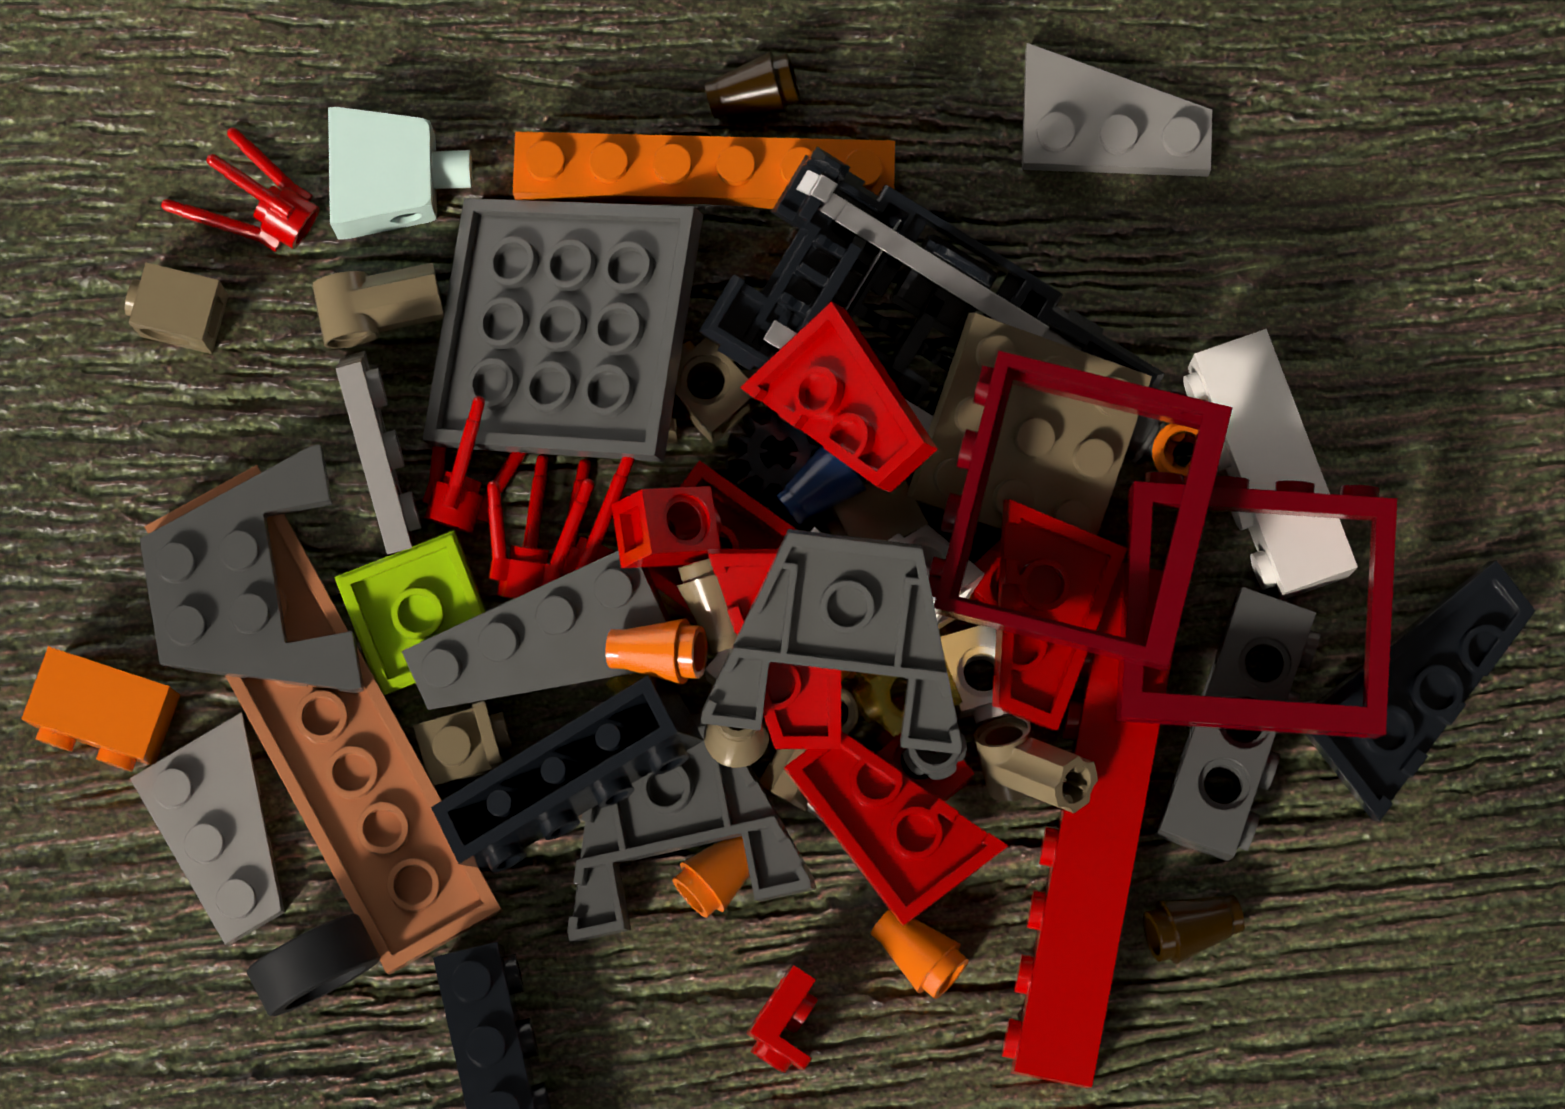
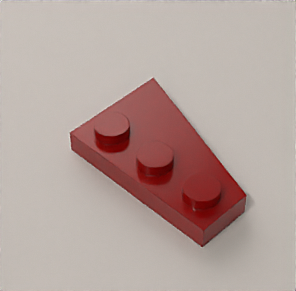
M830 302L740 387L754 399L763 402L778 413L779 417L793 427L800 429L813 438L825 450L872 484L890 493L938 450L847 310L833 302Z
M1011 499L1003 500L998 606L1096 631L1128 548ZM996 629L992 706L1047 729L1058 731L1088 652Z
M708 549V556L714 574L717 576L734 632L737 635L779 549ZM777 662L769 663L763 716L775 749H841V670Z
M842 731L841 749H807L784 767L785 772L902 927L1008 848V845L991 833L982 830L959 814V811L940 798L934 797L902 775L901 771Z

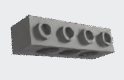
M1242 587L1232 604L1202 696L1299 702L1301 694L1292 691L1291 687L1298 667L1308 670L1316 653L1321 633L1311 630L1316 612ZM1254 651L1269 654L1277 666L1275 680L1260 682L1253 679L1248 674L1245 666L1247 654ZM1191 726L1154 836L1226 862L1235 856L1237 848L1248 851L1260 818V814L1250 811L1257 788L1269 789L1280 759L1279 753L1270 750L1276 732L1257 731L1254 741L1240 743L1233 740L1224 728ZM1222 771L1233 778L1237 787L1236 797L1233 802L1220 804L1208 797L1204 789V780L1207 773Z

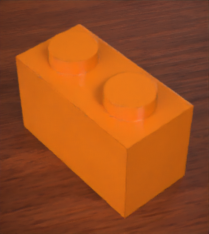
M48 646L21 720L39 728L35 738L38 741L70 752L73 751L75 743L78 741L99 748L96 760L133 772L136 761L150 766L157 762L180 694L170 686Z

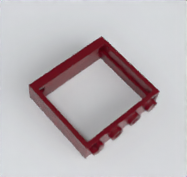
M998 351L994 368L982 365L973 399V404L984 406L978 431L966 429L958 457L957 467L968 470L963 493L959 495L950 492L942 520L941 531L952 534L946 559L934 556L929 571L932 597L936 598L934 603L935 613L1166 671L1170 664L1233 407ZM1013 385L1198 429L1146 643L959 597Z
M1148 472L1145 473V482L1134 481L1129 489L1125 546L1128 549L1125 554L1120 637L1145 643L1153 506L1179 508L1184 489V475ZM1216 476L1208 510L1372 521L1363 705L1360 707L1142 692L1144 666L1119 660L1116 721L1374 739L1386 735L1398 498L1379 497L1380 488L1369 485L1341 486L1340 495L1314 493L1315 484L1306 481H1276L1275 490L1249 489L1250 480L1247 478Z

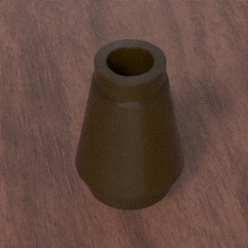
M770 51L717 77L716 80L705 82L708 103L715 119L723 116L732 117L787 112V105L801 102L797 78L788 53L774 57Z
M1232 894L1224 897L1158 901L1155 909L1146 911L1143 914V928L1146 941L1153 957L1158 962L1170 959L1174 964H1178L1232 937L1234 934L1243 932L1245 929L1242 908L1237 898Z

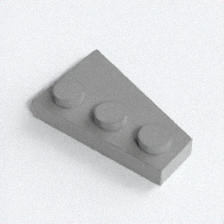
M1026 44L1022 170L1209 176L1211 171L1212 109L1038 46Z
M366 351L341 357L336 366V372L386 553L391 554L410 549L413 545L412 531L421 529L422 526L413 492L403 494L401 492L396 469L405 467L396 431L386 432L380 407L387 406L388 401L378 368L370 370Z
M242 712L130 778L224 944L228 946L285 913L271 840L267 834L260 799L261 790L258 775L254 769L248 739L250 735L246 715Z

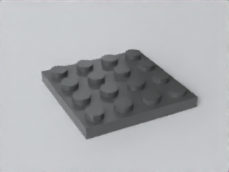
M464 198L423 441L433 447L459 448L473 399L476 396H481L485 399V406L474 450L611 459L631 457L635 460L664 462L703 214L693 206Z

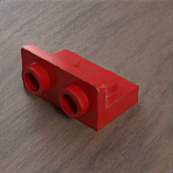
M795 965L788 968L746 1032L747 1035L757 1041L750 1052L781 1073H786L791 1064L800 1070H805L812 1060L811 1057L779 1036L784 1028L793 1033L797 1032L818 1001L816 997L808 992L816 979Z

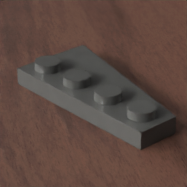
M616 551L403 650L402 654L427 709L431 710L637 673L608 667L605 648L609 631L611 629L625 630L671 621L648 568L621 569L619 551Z

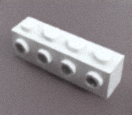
M1267 329L1195 353L1188 366L1190 374L1183 377L1187 396L1233 407L1217 471L1226 469L1228 476L1249 479V489L1275 490L1276 481L1294 480L1314 483V493L1330 494ZM1231 511L1240 530L1248 528L1257 552L1250 554V559L1260 587L1263 590L1271 588L1276 599L1283 601L1348 578L1358 567L1339 518Z

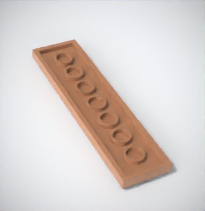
M255 465L144 526L147 533L149 534L262 473V471ZM280 514L268 517L267 522L287 642L291 643L350 632L286 515ZM358 646L357 650L364 685L363 692L351 693L310 685L307 687L273 680L226 676L351 909L362 920L380 955V962L387 974L390 975L503 911L480 868L458 864L431 808L442 801L388 700L371 673Z

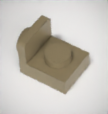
M485 700L472 703L473 708L413 725L425 770L435 788L484 775L505 762L502 752L513 749V744L503 711L491 714L489 705Z

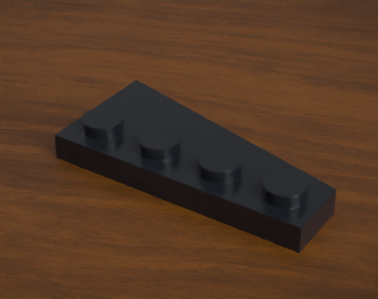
M1497 560L1487 562L1390 642L1386 735L1374 739L1305 734L1373 821H1381L1393 805L1391 801L1408 778H1413L1427 759L1428 755L1426 754L1447 725H1452L1466 706L1464 703L1483 676L1489 675L1536 611ZM1365 663L1315 704L1362 707Z

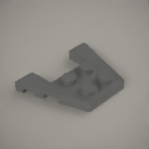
M320 444L310 446L140 538L159 662L164 668L239 678L250 677L284 682L285 684L325 687L351 693L364 691L356 638L352 631L291 643L287 642L267 518L333 505L324 451Z
M788 529L704 704L701 724L761 731L768 667L770 662L908 678L900 746L903 748L961 754L962 742L922 545Z
M702 713L691 715L704 739L706 724H701ZM702 741L687 750L689 758L679 767L660 775H655L652 771L632 783L635 790L624 800L604 808L596 805L582 814V821H585L581 858L576 860L574 884L577 885L573 917L569 916L568 938L571 942H580L631 930L619 867L621 863L740 836L743 838L755 901L762 902L816 890V883L751 765L741 768L724 766L712 758L706 749L705 742Z

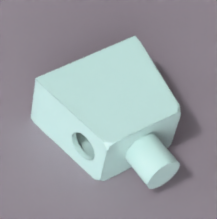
M328 107L330 224L338 239H351L432 222L437 219V189L472 188L471 151H436L435 133L430 120L358 109Z

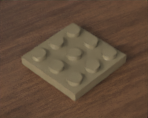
M969 313L928 431V435L938 450L914 471L906 497L945 510L950 492L962 495L968 470L957 467L958 457L966 429L978 431L984 406L973 404V399L982 365L994 368L998 351L1149 387L1152 376L980 314ZM1013 385L978 522L1002 530L1003 500L1011 499L1098 536L1139 415Z

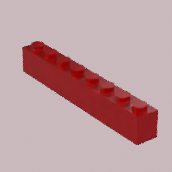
M1125 563L1121 564L1096 630L1119 637L1121 633ZM1149 568L1145 643L1163 571ZM1090 652L1087 653L1079 674L1080 677L1086 678L1082 701L1070 700L1063 738L1074 740L1073 754L1094 761L1098 781L1091 791L1088 804L1075 813L1061 809L1057 828L1048 826L1045 828L1039 864L1050 867L1045 892L1033 890L1026 928L1038 930L1033 956L1021 954L1014 992L1025 994L1021 1020L1009 1018L1002 1049V1057L1013 1059L1010 1073L1086 1089L1092 1088L1160 727V724L1116 721L1119 660ZM1173 652L1166 671L1144 666L1142 692L1166 694Z

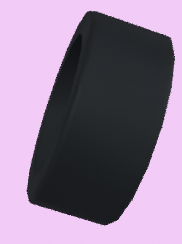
M351 913L326 922L282 944L254 962L248 968L247 974L269 1016H278L306 1005L350 982L376 965L380 960V955L359 915Z

